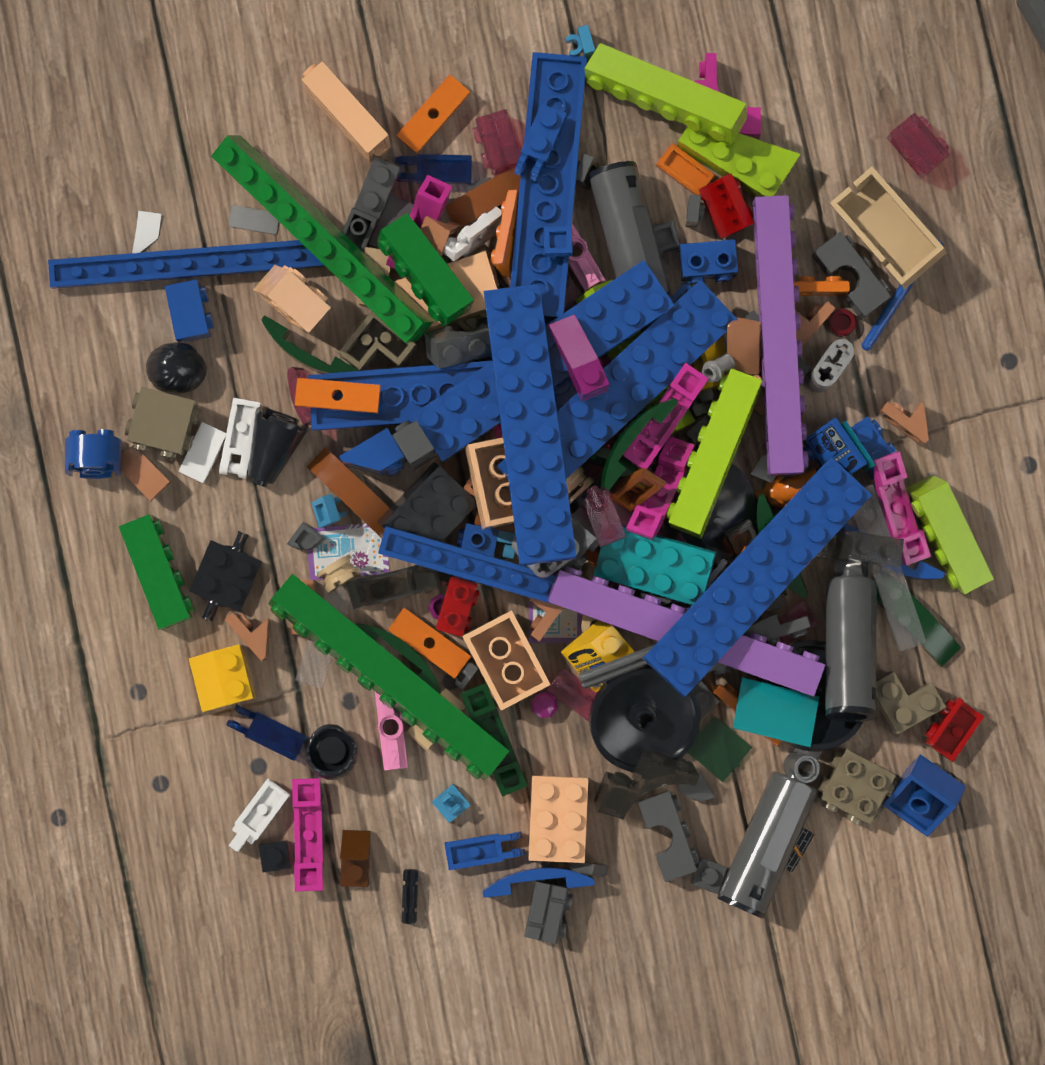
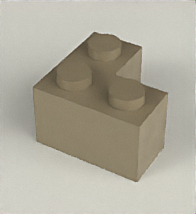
M371 311L338 353L342 359L359 371H365L378 353L397 368H402L417 350V345L414 342L405 343Z
M889 672L876 680V705L893 734H900L946 708L933 683H926L907 694L895 672Z

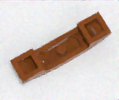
M516 167L484 182L445 207L451 220L462 225L460 230L467 225L470 226L475 223L483 213H488L495 207H501L502 202L506 201L508 190H518L519 192L521 175L514 174Z
M325 447L307 468L382 539L385 529L377 521L387 512L389 507Z

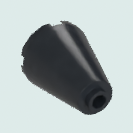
M262 407L256 409L248 475L252 477L251 482L263 487H267L268 483L274 484L306 435L309 428L306 423L303 422L302 426L295 424L297 418L268 408L266 413H263Z

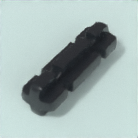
M405 869L403 871L405 885H403L402 908H404V911H402L401 921L404 924H415L417 921L415 908H417L418 885H416V882H418V870Z

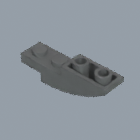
M375 156L355 206L351 209L342 231L363 253L365 252V247H369L371 237L393 193L392 189L401 170V166L379 156Z
M777 613L752 624L743 635L750 637L751 632L767 637L766 643L774 645L778 641L781 642V636L790 634L791 638L807 634L806 628L811 627L809 616L806 615L781 623ZM717 662L709 672L715 670L716 675L732 669L727 665Z

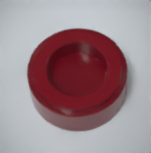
M847 309L834 311L828 319V328L837 337L850 335L856 327V317Z

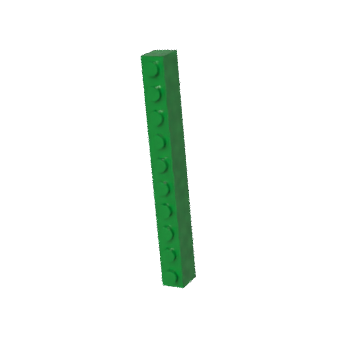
M227 135L211 157L405 343L418 341L435 320L241 135Z
M293 573L269 601L268 604L272 607L270 610L275 616L281 620L286 618L293 624L292 628L297 634L304 638L308 636L315 642L314 647L324 655L329 653L337 660L336 665L346 673L351 671L359 678L357 681L363 688L368 691L373 689L380 695L379 700L391 709L395 707L402 713L401 718L411 726L417 725L424 731L422 734L428 741L433 744L439 743L444 747V753L453 761L457 762L459 760L466 765V771L472 777L478 780L480 778L483 780L489 778L508 754L509 750Z

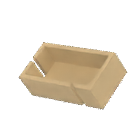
M871 166L853 182L859 191L856 195L850 187H847L830 204L905 290L947 252L934 235Z

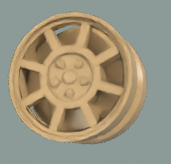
M581 466L566 479L569 505L594 482L590 476L586 477ZM580 486L581 488L573 494L572 492Z
M350 554L338 559L316 574L318 578L322 577L328 594L341 588L361 574L359 568L354 567L350 563L352 558Z

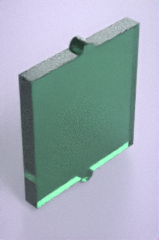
M714 716L708 725L698 732V736L688 753L723 782L735 767H740V761L752 747Z

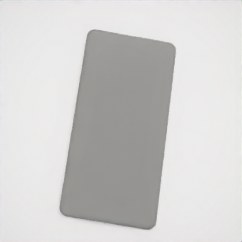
M233 205L228 225L235 228L276 234L279 221L268 211Z

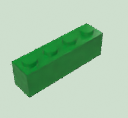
M408 213L380 231L377 241L381 252L385 256H390L395 263L394 266L398 274L402 278L406 277L412 285L411 289L414 295L426 303L430 316L436 322L439 321L445 327L470 310L474 299Z
M148 514L118 526L158 630H165L192 619L191 612L195 611L190 596H184L181 586L185 585L179 569L175 571L171 560H174L175 557L170 545H165L161 537L165 532L160 519H154V516Z

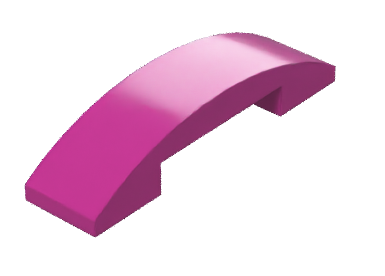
M685 363L659 401L660 403L675 398L678 404L662 424H656L653 420H650L622 456L641 469H647L709 378Z
M669 436L658 458L659 464L654 473L666 481V484L640 506H636L626 531L653 540L666 519L671 503L675 501L678 494L677 488L682 476L685 477L689 457L695 448L694 444Z
M900 451L873 460L876 464L873 467L881 512L891 540L903 564L908 566L931 557L924 531L918 530L903 479L908 477Z
M320 778L292 779L295 892L323 891L324 857Z

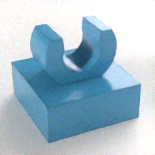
M588 25L577 27V35L571 34L565 38L566 44L575 42L578 45L577 49L569 51V55L579 56L582 53L583 56L590 59L595 52Z
M330 494L311 502L319 529L330 526L347 515L346 511H337L336 504L342 501L339 497L333 498V495Z
M499 530L497 542L505 543L503 557L514 559L515 551L512 548V541L516 534Z
M454 784L432 801L449 823L470 806V803Z

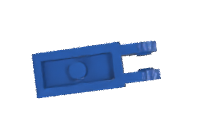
M544 104L540 105L522 147L514 174L521 175L525 170L528 159L536 161L531 171L530 179L535 182L538 180L544 165H547L566 120L567 113Z
M522 831L502 835L496 833L444 842L449 870L502 862L507 858L525 855V849L516 848L511 851L502 852L501 846L503 841H515L523 838Z

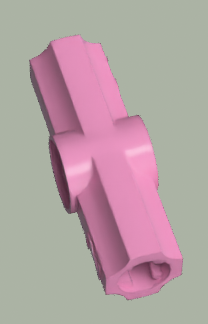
M572 223V248L578 247L583 253L578 257L569 256L568 266H570L583 291L587 292L592 287L606 282L588 251L586 242L580 237Z
M375 692L384 771L408 768L404 724L401 718L402 713L395 707L391 709L379 700L380 695ZM388 720H395L399 725V730L395 735H387L384 732V724Z

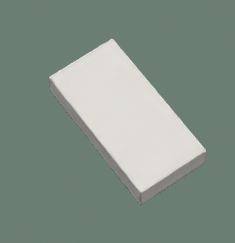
M202 422L193 440L191 450L187 452L178 472L205 484L225 442L226 433Z

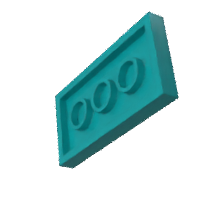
M611 521L607 523L594 576L691 605L707 590L716 556L715 551L656 535L652 540L626 531L627 526Z

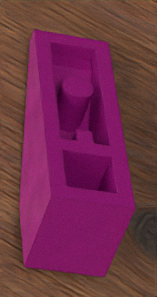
M575 314L549 324L550 331L580 401L583 402L606 393L609 388V382Z

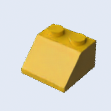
M238 644L189 658L202 712L256 699L243 645Z

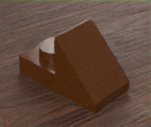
M343 830L340 852V886L369 887L371 831Z

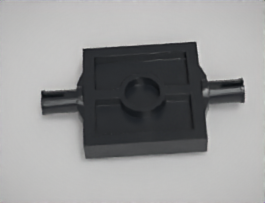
M238 531L233 546L221 545L210 540L189 590L202 596L209 602L202 618L207 619L212 609L208 620L213 622L218 607H229L241 612L262 562L250 557L243 551L249 536L248 534L244 533L242 541L239 543L243 532Z

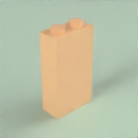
M323 62L318 65H311L303 73L304 78L301 80L308 96L370 164H372L375 156L380 157L391 147L387 132Z
M487 251L448 263L447 265L472 296L474 302L469 311L446 326L486 313L484 291L501 289L495 267L491 262V254ZM406 278L394 281L430 316L428 306L422 299L419 300L414 295L411 289L412 285ZM434 321L426 332L443 328L439 321Z

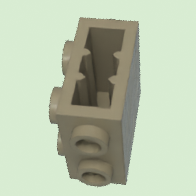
M141 387L140 393L136 392L133 398L132 408L135 409L133 419H128L125 435H128L127 441L133 443V449L149 452L150 448L160 450V456L176 459L177 455L184 456L185 451L191 450L194 436L190 435L192 425H197L201 409L197 408L198 403L195 400Z
M843 748L841 753L837 751L829 765L833 767L829 776H823L817 787V791L820 792L818 798L823 800L821 806L834 813H837L838 809L848 813L846 819L859 826H862L863 822L871 825L872 821L877 822L884 809L881 806L885 796L890 797L895 789L897 782L893 780L896 775L848 749Z

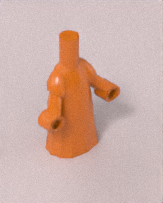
M815 468L801 475L784 479L786 475L776 476L772 483H766L763 490L754 491L757 502L759 493L765 491L770 505L775 508H783L817 472V469Z

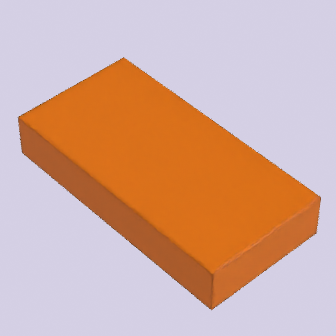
M673 143L656 164L657 168L693 195H700L699 189L710 184L716 177L714 173Z

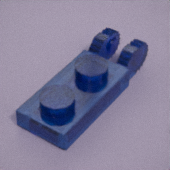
M417 154V156L396 157L395 164L400 166L417 165V173L400 172L396 180L398 182L417 181V183L423 184L425 178L429 175L447 184H472L471 155Z
M236 704L234 710L243 716L252 718L253 721L249 729L235 720H228L226 724L228 727L245 734L246 738L293 761L296 760L307 738L306 735L260 712L255 713Z

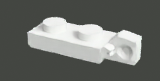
M495 207L490 212L483 213L471 226H465L457 238L450 237L444 247L443 254L451 258L452 261L457 260L462 255L467 257L495 236L498 225H501V209Z
M268 778L234 823L235 826L232 830L237 835L228 846L239 852L246 841L253 844L255 840H258L290 794Z

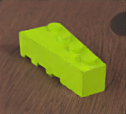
M688 127L677 143L680 149L721 177L732 173L733 177L739 181L742 190L754 198L775 196L801 155L738 133L731 144L726 141H717L707 133L699 130L694 131Z
M930 475L906 488L912 508L923 526V531L936 550L934 551L935 556L941 566L944 565L948 572L946 578L953 590L957 589L965 595L992 581L994 578L948 482L937 476Z

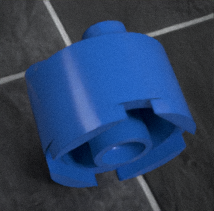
M83 430L69 431V437L65 439V474L73 477V472H79L80 478L85 479L111 478V472H115L117 476L120 475L121 439L115 437L112 430H98L97 434H86V431Z

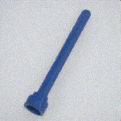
M914 282L905 290L899 285L862 342L863 350L869 351L872 349Z

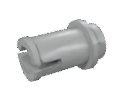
M722 354L716 360L706 362L703 365L702 374L709 378L707 381L717 382L722 378L723 374L735 367V361L731 355Z

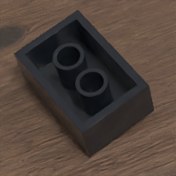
M433 462L377 522L384 529L388 526L442 542L477 506V503L440 465Z

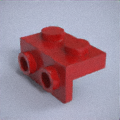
M732 173L699 189L702 200L721 239L754 224L752 209L744 202L741 195V185L733 177Z
M454 576L450 577L436 624L437 630L458 637H462L464 632H468L472 617L468 616L471 605H476L479 596V590H476L478 583Z
M955 697L953 701L949 699L945 703L946 708L940 711L943 716L938 723L933 722L925 733V736L928 738L924 743L951 762H954L984 718L982 714L964 703V700L960 697Z

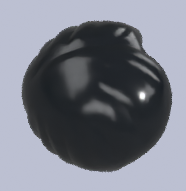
M174 342L163 344L151 352L146 362V373L149 381L156 389L174 394H183L195 390L203 383L207 374V366L203 357L198 354L193 346Z
M326 724L319 727L310 737L306 748L309 767L318 777L326 780H337L347 776L357 763L358 745L356 739L351 734L345 732L339 725Z

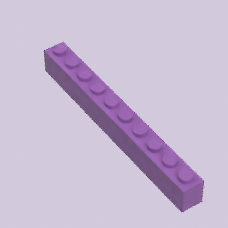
M789 195L755 197L753 201L759 322H762L761 365L767 475H801L804 473V468H808V453L803 451L802 440L807 438L806 424L801 423V412H805V398L800 396L799 385H803L804 376L803 368H798V357H802L801 340L797 341L796 330H800L801 322L800 313H795V302H799L798 285L794 286L793 275H797V259L792 258L791 248L796 247L795 231L790 230V220H794V204L789 203Z
M566 566L565 571L558 569L547 600L555 605L659 641L688 610L672 604L671 608L660 605L661 599L647 594L644 599L634 596L635 590L619 585L617 590L607 586L608 580L594 575L592 580L581 577L582 571ZM751 632L750 637L742 635L718 661V663L811 696L815 695L825 664L819 662L820 656L807 651H804L803 655L792 652L793 646L779 641L776 646L766 643L767 637Z

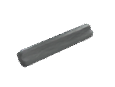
M654 645L580 673L579 679L583 688H590L649 665L642 658Z

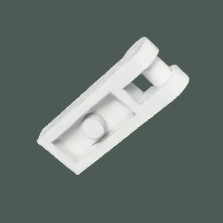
M233 398L219 474H238L239 478L247 479L255 412L258 407H261V403ZM232 454L241 456L240 464L231 462Z

